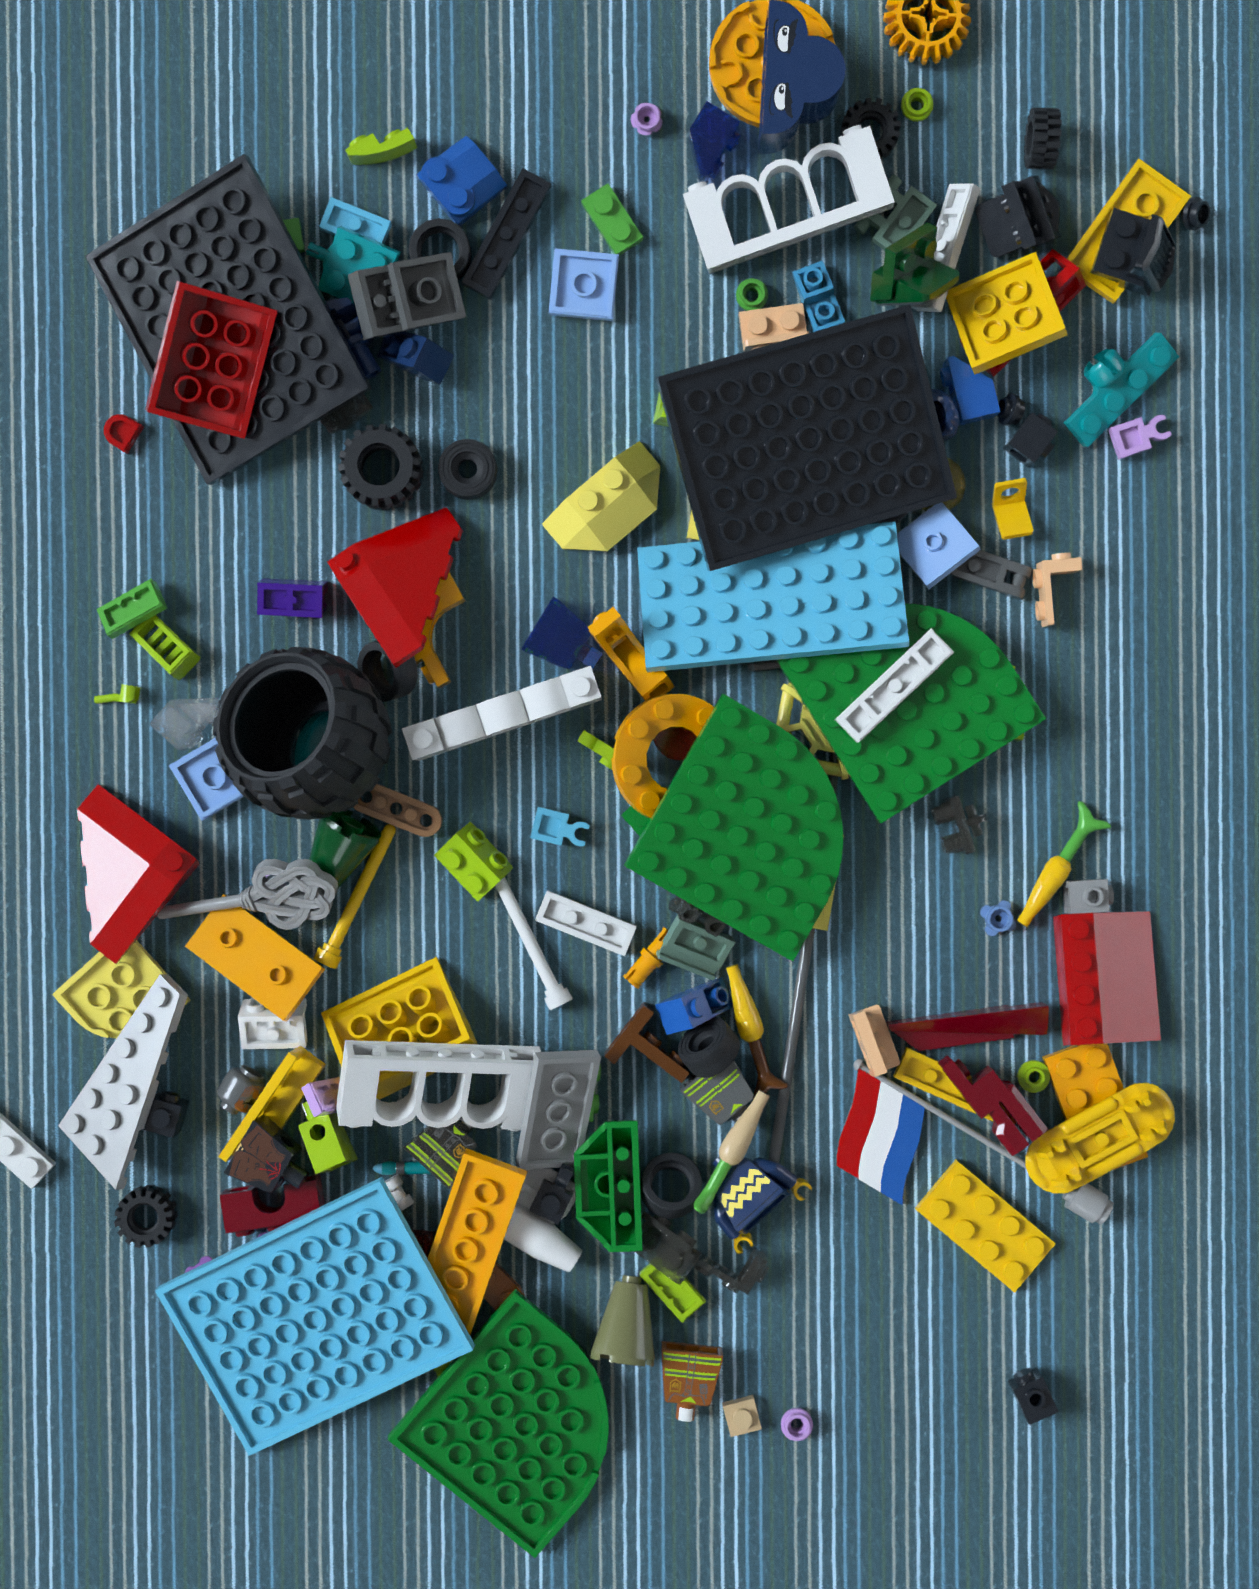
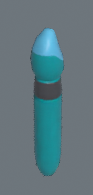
M386 1161L373 1166V1170L382 1175H393L395 1173L406 1175L436 1174L431 1169L429 1170L427 1165L424 1166L425 1163L423 1161L396 1163ZM436 1162L446 1173L453 1168L446 1162Z

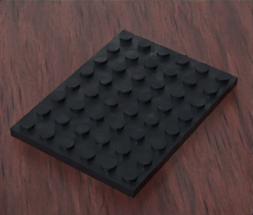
M245 154L85 256L151 381L177 281L277 310L245 439L172 419L207 485H213L372 389L249 156Z
M910 304L656 377L708 571L717 570L957 498Z

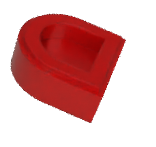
M117 414L111 416L106 421L104 436L110 444L128 454L144 426L126 415Z

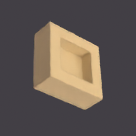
M753 1395L722 1402L731 1437L762 1429Z

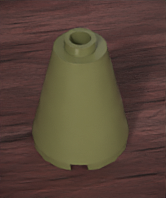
M623 1275L622 1281H615L591 1350L590 1359L600 1361V1358L609 1359L611 1363L654 1366L655 1355L648 1286L641 1284V1277Z

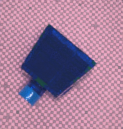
M552 597L521 648L526 654L569 671L577 660L594 669L603 654L588 644L592 636L587 628L588 626L555 597Z

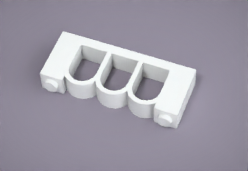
M861 125L852 126L844 130L843 136L838 137V145L823 143L812 148L805 156L802 165L794 160L779 159L765 167L760 174L759 181L751 176L735 175L724 180L717 189V192L714 183L707 185L706 181L691 185L688 187L689 192L683 194L709 274L894 208V199L871 128L868 126L862 129ZM830 156L837 158L844 164L857 202L821 214L809 178V171L816 160L821 157ZM789 172L801 180L813 217L777 230L765 190L767 183L774 175ZM736 188L751 189L757 194L761 202L770 233L734 245L723 213V202L728 193Z
M588 666L560 677L402 728L412 760L421 761L601 701L602 697L592 667Z
M345 1040L336 1104L339 1126L351 1128L372 1126L373 1119L385 1126H402L417 1116L425 1125L440 1128L447 1127L462 1117L467 1124L475 1128H492L500 1124L501 1129L520 1131L535 1052H541L540 1047ZM380 1071L413 1072L409 1093L397 1102L388 1103L377 1099ZM426 1072L458 1073L454 1094L448 1100L437 1104L427 1103L422 1100ZM472 1073L503 1074L500 1091L493 1101L482 1105L468 1102Z

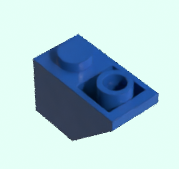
M947 357L943 362V368H940V378L943 387H948L950 397L959 412V426L994 418L998 415L1000 408L993 380L981 372L974 375L971 366L957 357Z
M719 977L675 994L655 1006L665 1032L669 1035L695 1028L732 1008L733 1003L723 977Z

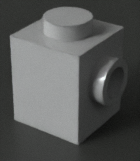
M1108 879L1068 880L1062 884L1064 913L1110 912L1109 904L1114 902V892L1112 885H1108Z

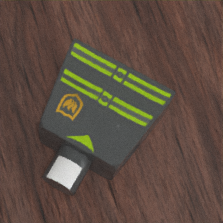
M735 1060L729 1067L715 1076L700 1078L693 1075L680 1086L682 1094L719 1125L723 1124L730 1117L736 1123L748 1108L746 1104L755 1097Z

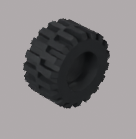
M371 424L365 426L366 430L362 432L358 429L353 433L355 437L352 440L348 438L345 441L344 445L346 448L344 451L341 450L339 454L341 464H338V470L342 475L341 481L358 502L367 505L371 509L381 508L384 511L390 510V507L393 506L396 508L403 506L402 502L405 500L410 501L414 497L412 494L415 489L418 491L421 486L419 481L420 478H423L424 471L418 449L406 434H403L400 429L394 426L389 428L386 424H379V427H374ZM388 450L393 452L400 462L397 476L385 485H372L363 475L366 459L376 451Z

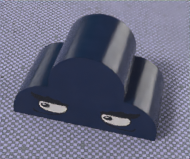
M769 0L765 21L758 154H772L783 150L794 139L799 124L816 123L826 118L837 104L846 73L845 60L838 47L823 37L808 36L807 25L802 14L791 4L779 0Z

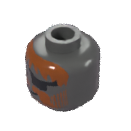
M242 1065L240 1068H231L217 1088V1094L222 1100L221 1107L233 1115H237L239 1111L248 1113L265 1088L262 1082L264 1077L247 1065Z

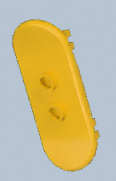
M1147 1082L1135 1083L1047 1130L1028 1146L1025 1155V1166L1028 1175L1037 1186L1045 1191L1069 1193L1136 1158L1166 1140L1172 1131L1175 1111L1170 1097L1164 1090L1154 1084Z

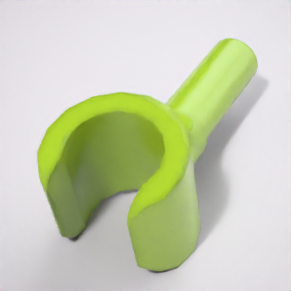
M121 684L120 694L94 696L95 704L107 702L134 704L139 700L140 687Z

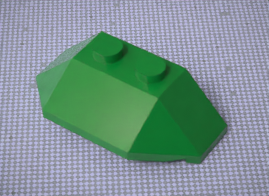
M638 1120L605 1121L574 1152L576 1219L609 1252L643 1251Z

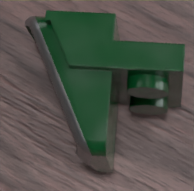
M927 222L885 248L884 265L872 272L870 301L875 302L878 306L926 304L941 297L959 281V272L934 260V254L937 249L936 237L938 227Z

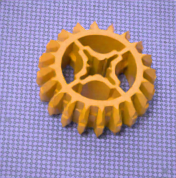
M887 0L885 8L888 12L884 13L883 22L888 25L885 26L884 34L893 35L889 41L890 47L900 45L897 52L898 56L904 55L905 52L910 53L908 59L910 63L914 62L916 56L921 57L920 62L922 66L927 64L929 57H931L935 64L940 62L941 55L949 59L953 54L952 49L959 50L963 44L961 39H966L969 31L966 27L970 25L971 17L966 14L970 10V4L961 3L963 0H936L946 9L937 6L935 0H923L921 6L910 8V11L902 9L913 0ZM926 8L929 22H931L928 30L925 17H923ZM944 28H952L945 37L931 41L934 32L943 31ZM907 29L915 31L919 39L911 35Z

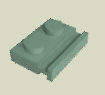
M677 914L663 939L662 947L656 951V955L662 961L714 980V974L718 968L722 967L735 944V940L728 934Z

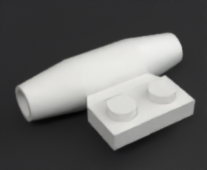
M552 1168L527 1170L528 1172L504 1240L535 1259L570 1272L579 1259L582 1249L558 1229L554 1222L529 1211L543 1180L546 1179L553 1183L558 1172ZM571 1180L565 1189L573 1192V1196L562 1218L567 1216L575 1203V1183Z

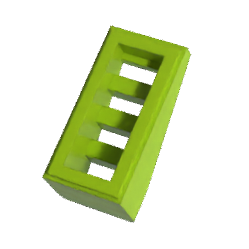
M157 615L137 625L129 633L177 680H181L201 659ZM157 625L159 628L146 641L144 637ZM166 634L165 640L156 649L153 648ZM174 644H176L177 646L171 651V653L166 658H164L163 656L165 655V653Z

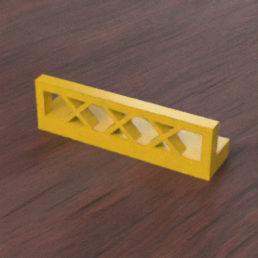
M302 1046L288 1052L218 1157L225 1162L232 1159L252 1121L263 1114L283 1129L305 1097L301 1088L310 1082H315L326 1064Z

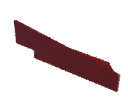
M1043 1002L1014 1006L1001 1005L886 1021V1024L891 1031L916 1050L923 1051L1014 1038V1034L1046 1035L1049 1007Z

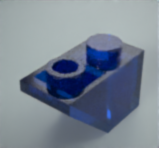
M706 101L689 130V142L698 181H706V183L709 178L716 179L724 165V162L721 161L723 155L727 150L732 152L741 138V135L738 133L740 121Z

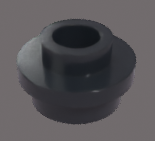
M1192 197L1184 205L1181 211V219L1187 230L1196 231L1207 225L1210 219V205L1207 201H1203L1199 197Z
M1010 393L1000 400V413L997 415L1000 424L1005 426L1017 425L1023 418L1025 402L1017 394Z

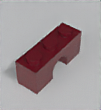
M320 1174L308 1176L300 1189L286 1182L283 1185L285 1202L277 1207H271L263 1203L260 1199L258 1188L252 1185L225 1189L219 1195L225 1234L235 1232L237 1237L247 1236L255 1233V1229L265 1227L270 1232L325 1205Z

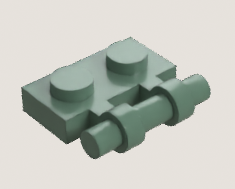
M892 175L888 180L895 206L889 217L885 219L879 213L859 220L854 226V229L862 235L866 233L870 226L875 227L878 232L873 237L872 242L884 251L888 246L924 225L937 207V204L913 186L909 188L904 196L900 194L897 189L902 184V180L896 175Z

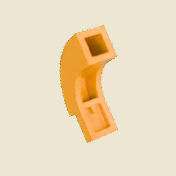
M450 572L447 580L440 579L435 594L440 597L434 619L426 620L422 632L427 638L424 649L414 656L416 664L424 661L425 666L421 667V670L428 683L431 685L435 682L439 688L451 683V680L434 650L432 642L433 630L437 621L444 613L465 602Z
M614 607L597 615L593 623L587 627L597 643L644 701L659 695H665L675 687L664 671H646L644 647Z

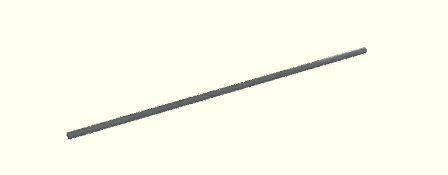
M831 753L830 762L838 763L836 754ZM827 775L836 794L838 777ZM814 928L811 929L803 943L799 956L781 1080L788 1083L789 1086L786 1089L779 1090L768 1158V1160L779 1163L815 933Z

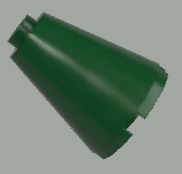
M350 810L346 812L341 811L340 813L332 812L331 817L319 819L309 860L317 863L322 871L331 874L337 880L338 889L376 847L381 837V832L375 825L363 817L360 822L351 817L353 812Z

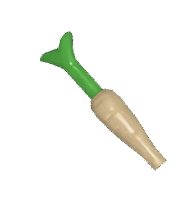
M760 1090L757 1092L752 1103L723 1140L719 1148L720 1161L693 1205L694 1209L700 1214H704L710 1208L731 1166L739 1164L744 1158L756 1131L763 1108L770 1097Z

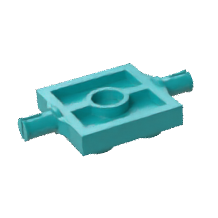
M342 226L337 228L333 243L328 249L310 242L306 251V255L323 261V273L318 285L319 290L340 299L348 297L353 302L354 299L348 274L357 270L398 262L401 253Z

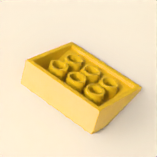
M437 957L321 1012L341 1067L345 1040L477 1044L470 1024ZM380 1071L376 1098L380 1100L411 1085L413 1072ZM426 1072V1077L436 1072Z

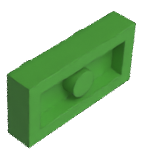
M608 183L581 200L583 208L613 254H619L620 256L643 241L642 234Z

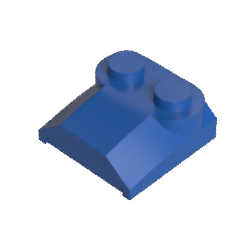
M467 136L438 157L427 160L422 170L416 174L417 179L445 213L459 226L464 224L508 187L493 164Z

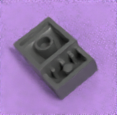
M451 252L393 262L388 265L357 270L348 274L363 340L433 326L466 317Z

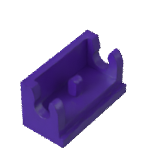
M263 578L257 582V615L322 618L323 613L327 609L325 593L328 590V581Z

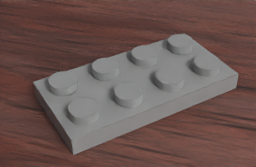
M597 1050L535 1052L515 1161L518 1168L524 1170L560 1168L562 1163L574 1167V1152L585 1142L601 1060Z

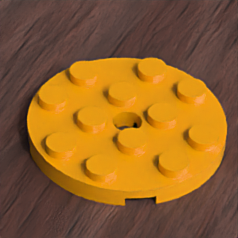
M769 0L747 1L731 11L719 25L712 40L709 55L710 79L720 102L732 115L755 127H759L764 33ZM779 0L791 4L802 14L807 25L808 36L823 37L835 44L831 28L815 9L800 0Z

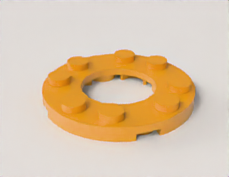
M686 694L659 695L639 704L621 723L614 738L616 742L613 758H611L613 776L624 799L640 814L651 818L667 791L666 788L661 787L651 777L647 767V751L651 741L659 732L669 727L688 729L698 737L714 709V706L710 703Z

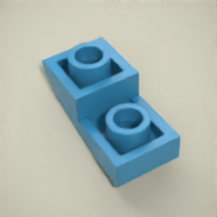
M823 261L792 272L804 311L813 332L846 323L834 295V286Z

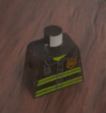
M461 1117L457 1122L447 1127L435 1128L426 1126L406 1142L403 1148L450 1189L454 1183L466 1148L474 1151L478 1144L468 1136L474 1127L467 1124Z

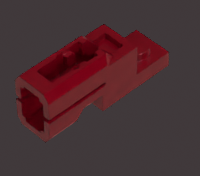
M947 1055L938 1062V1065L973 1111L981 1119L987 1115L992 1118V1132L1011 1156L1022 1151L1029 1143L999 1103L1003 1105L1026 1137H1029L1032 1142L1047 1131L1048 1128L1016 1086L1010 1081L1001 1080L988 1065L970 1079H967L966 1077L971 1073L960 1059L954 1062Z

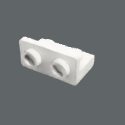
M254 998L244 999L238 1014L241 1048L285 1049L297 1048L299 1046L306 1048L308 1042L305 1020L306 998L303 999L287 1022L281 1020Z

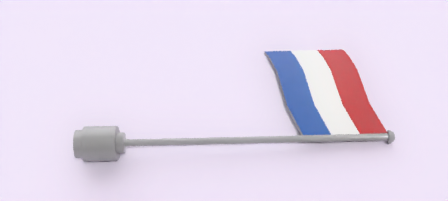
M863 1059L854 1061L853 1067L858 1072L853 1102L838 1143L836 1165L903 1206L905 1180L920 1141L926 1108L1026 1169L1025 1160L1016 1155L1011 1156L1005 1148L885 1076H871L868 1067L862 1063ZM1090 1184L1081 1186L1069 1193H1063L1062 1196L1065 1199V1208L1090 1223L1097 1222L1100 1225L1107 1220L1114 1205L1112 1201L1108 1200V1195Z

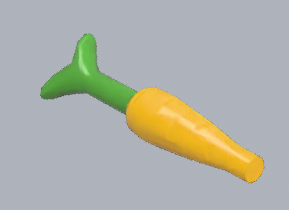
M1078 801L1079 821L1077 829L1059 856L1051 857L1045 864L1030 893L1024 910L1017 919V922L1025 927L1030 925L1033 918L1066 881L1071 872L1070 862L1087 835L1096 830L1111 828L1108 822L1094 819L1088 807L1081 801Z

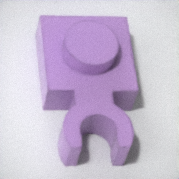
M1165 415L1155 416L1145 426L1142 417L1109 428L1108 431L1118 460L1152 448L1149 439L1163 441L1172 435L1170 431L1159 433L1156 430V424L1165 420Z

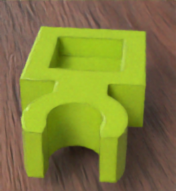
M583 730L577 741L601 755L602 757L599 762L612 770L611 758H613L614 748Z

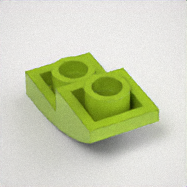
M407 127L402 131L396 129L385 136L384 142L380 144L373 133L368 136H358L350 142V147L345 149L352 165H368L401 157L417 149V145Z

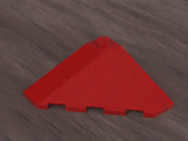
M447 507L354 543L327 561L343 589L396 668L424 649L427 638L422 632L426 620L434 619L440 597L435 593L440 579L447 580L453 562V557L448 555L453 540L460 541L463 532Z
M98 784L77 808L78 821L82 822L83 841H80L82 866L86 867L88 886H84L87 912L91 914L92 931L89 932L90 945L117 965L200 863L172 839Z

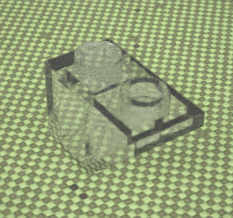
M220 698L170 700L149 724L177 750H186L187 747L191 750L204 737L201 732L207 725L213 726L214 718L218 716L221 704L218 703Z

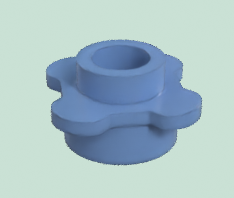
M1002 900L998 905L991 907L984 905L981 908L980 915L985 919V932L988 935L995 936L998 932L1013 931L1015 929L1016 921L1013 919L1010 911L1012 906L1008 901ZM997 915L1001 916L1000 921L995 920Z

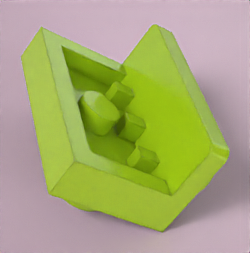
M472 822L466 824L434 854L477 902L513 869L506 856L498 851L486 838L485 834L479 828H476Z

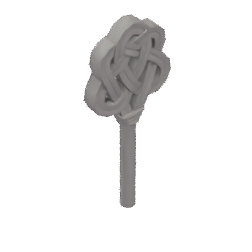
M265 859L257 865L252 877L253 886H249L241 891L240 894L164 906L157 916L159 919H167L242 907L253 912H264L270 923L278 928L290 930L299 927L306 919L317 921L326 918L332 908V901L338 890V882L331 874L322 871L317 863L309 859H297L291 863L278 859Z

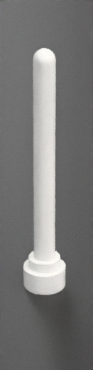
M504 877L495 887L547 989L544 991L546 995L544 1000L549 1010H552L573 998L567 987L564 988L562 983H557Z

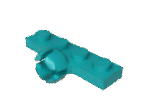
M1156 332L1126 361L1114 349L1100 351L1093 357L1097 364L1093 366L1088 361L1084 367V376L1093 387L1091 396L1063 423L1082 446L1089 447L1180 356L1162 333Z

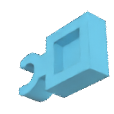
M538 807L530 838L562 846L563 838L567 837L574 845L585 846L586 841L578 840L575 837V831L578 828L589 829L590 825L582 821L576 822L573 825L568 824L569 814Z

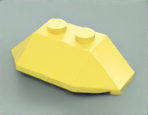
M640 441L614 457L569 495L542 523V526L562 549L608 552L657 510L660 464Z

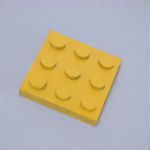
M1036 252L948 290L946 299L974 375L1068 335Z

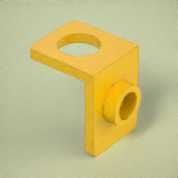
M1026 478L994 484L992 508L1001 538L1004 540L1033 534L1034 529L1025 503ZM1009 488H1018V489H1019V490H1018L1015 494H1013V495H1010V496H1002V495H1001L1002 492L1005 491L1006 489H1009Z

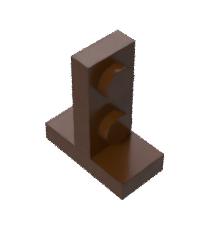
M643 1002L607 1048L604 1057L615 1064L631 1044L682 1083L690 1072L680 1059L679 1054L674 1050L669 1054L661 1048L662 1041L647 1030L645 1034L640 1032L654 1014V1009Z

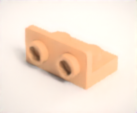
M803 303L742 311L738 314L744 352L809 333L806 328Z
M873 1005L848 1014L870 1075L877 1077L887 1073L888 1069L899 1066L900 1060L880 1006Z

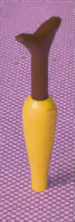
M738 964L728 966L726 970L730 980L736 1026L741 1039L749 1044L758 1075L754 1096H756L759 1090L766 1093L771 1088L786 1089L789 1084L777 1078L769 1070L760 1040L764 1033L763 1023L742 978Z

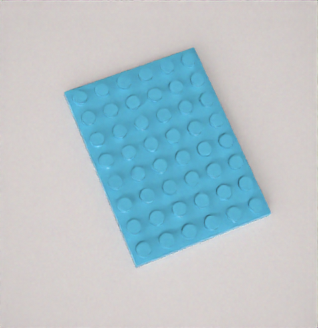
M383 1177L158 1286L155 1290L249 1456L473 1351L475 1346Z

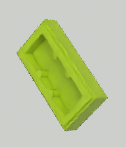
M664 1252L660 1253L639 1272L640 1277L681 1323L706 1302L703 1295Z

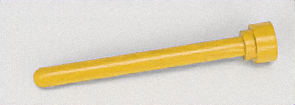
M387 824L384 826L379 843L373 849L328 943L324 942L322 947H318L313 959L321 964L337 969L342 959L340 956L342 951L340 946L396 833L394 825Z

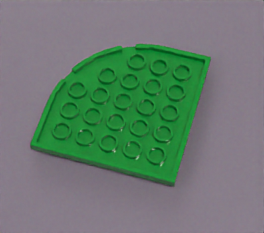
M905 603L909 647L776 660L879 824L1046 719L1010 661L987 635L966 620L947 611L930 606ZM932 628L954 653L859 743H856L835 719Z
M722 694L624 866L793 962L824 909L839 874L843 852V823L840 806L833 786L824 769L813 754L798 739L773 722L727 695Z
M514 1289L472 1338L475 1344L473 1351L454 1359L388 1434V1441L531 1556L536 1558L578 1510L596 1483L599 1469L607 1450L609 1418L600 1378L587 1353L565 1329L519 1291Z

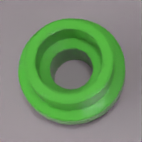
M750 278L739 284L736 290V301L742 309L746 311L761 309L767 302L768 290L762 281ZM754 291L757 293L758 298L750 301L746 298V293Z

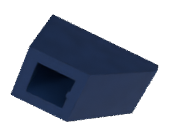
M401 332L387 335L383 338L377 357L418 378L440 385L454 355L426 337Z

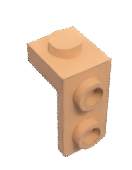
M1070 552L1052 554V560L1041 561L1036 564V569H1033V586L1035 589L1038 588L1039 601L1035 603V615L1037 621L1041 620L1042 627L1054 625L1050 575L1072 574L1082 571L1081 557L1071 558Z

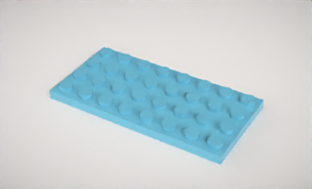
M896 521L864 525L713 571H708L700 541L637 548L647 672L909 647Z

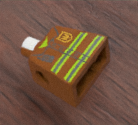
M661 1341L665 1401L677 1403L675 1416L677 1420L685 1422L694 1421L696 1405L710 1406L723 1362L722 1347Z

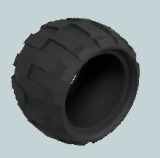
M290 647L288 650L274 649L261 654L260 659L253 664L247 663L236 673V678L228 689L225 688L218 702L221 704L218 716L214 718L213 735L216 736V741L218 742L215 752L223 771L233 781V785L252 803L281 817L305 820L331 817L332 812H346L357 805L358 799L366 791L371 792L380 780L378 775L383 765L388 764L391 747H389L390 744L388 743V736L392 733L390 717L380 700L381 695L369 678L342 657L329 654L324 650L307 647ZM329 711L326 731L319 745L303 762L294 766L292 745L298 730L309 718L321 712Z

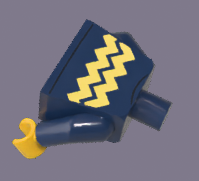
M720 1157L712 1164L715 1168L720 1161ZM744 1157L739 1164L731 1166L714 1197L713 1209L716 1223L729 1239H733L734 1249L738 1254L743 1253L741 1245L738 1244L742 1240L749 1242L750 1246L753 1247V1240L749 1231L791 1194L788 1189L791 1188L792 1193L798 1200H805L803 1196L797 1193V1190L800 1186H807L812 1190L807 1180L803 1178L797 1179L795 1174L780 1163L761 1157L753 1160Z

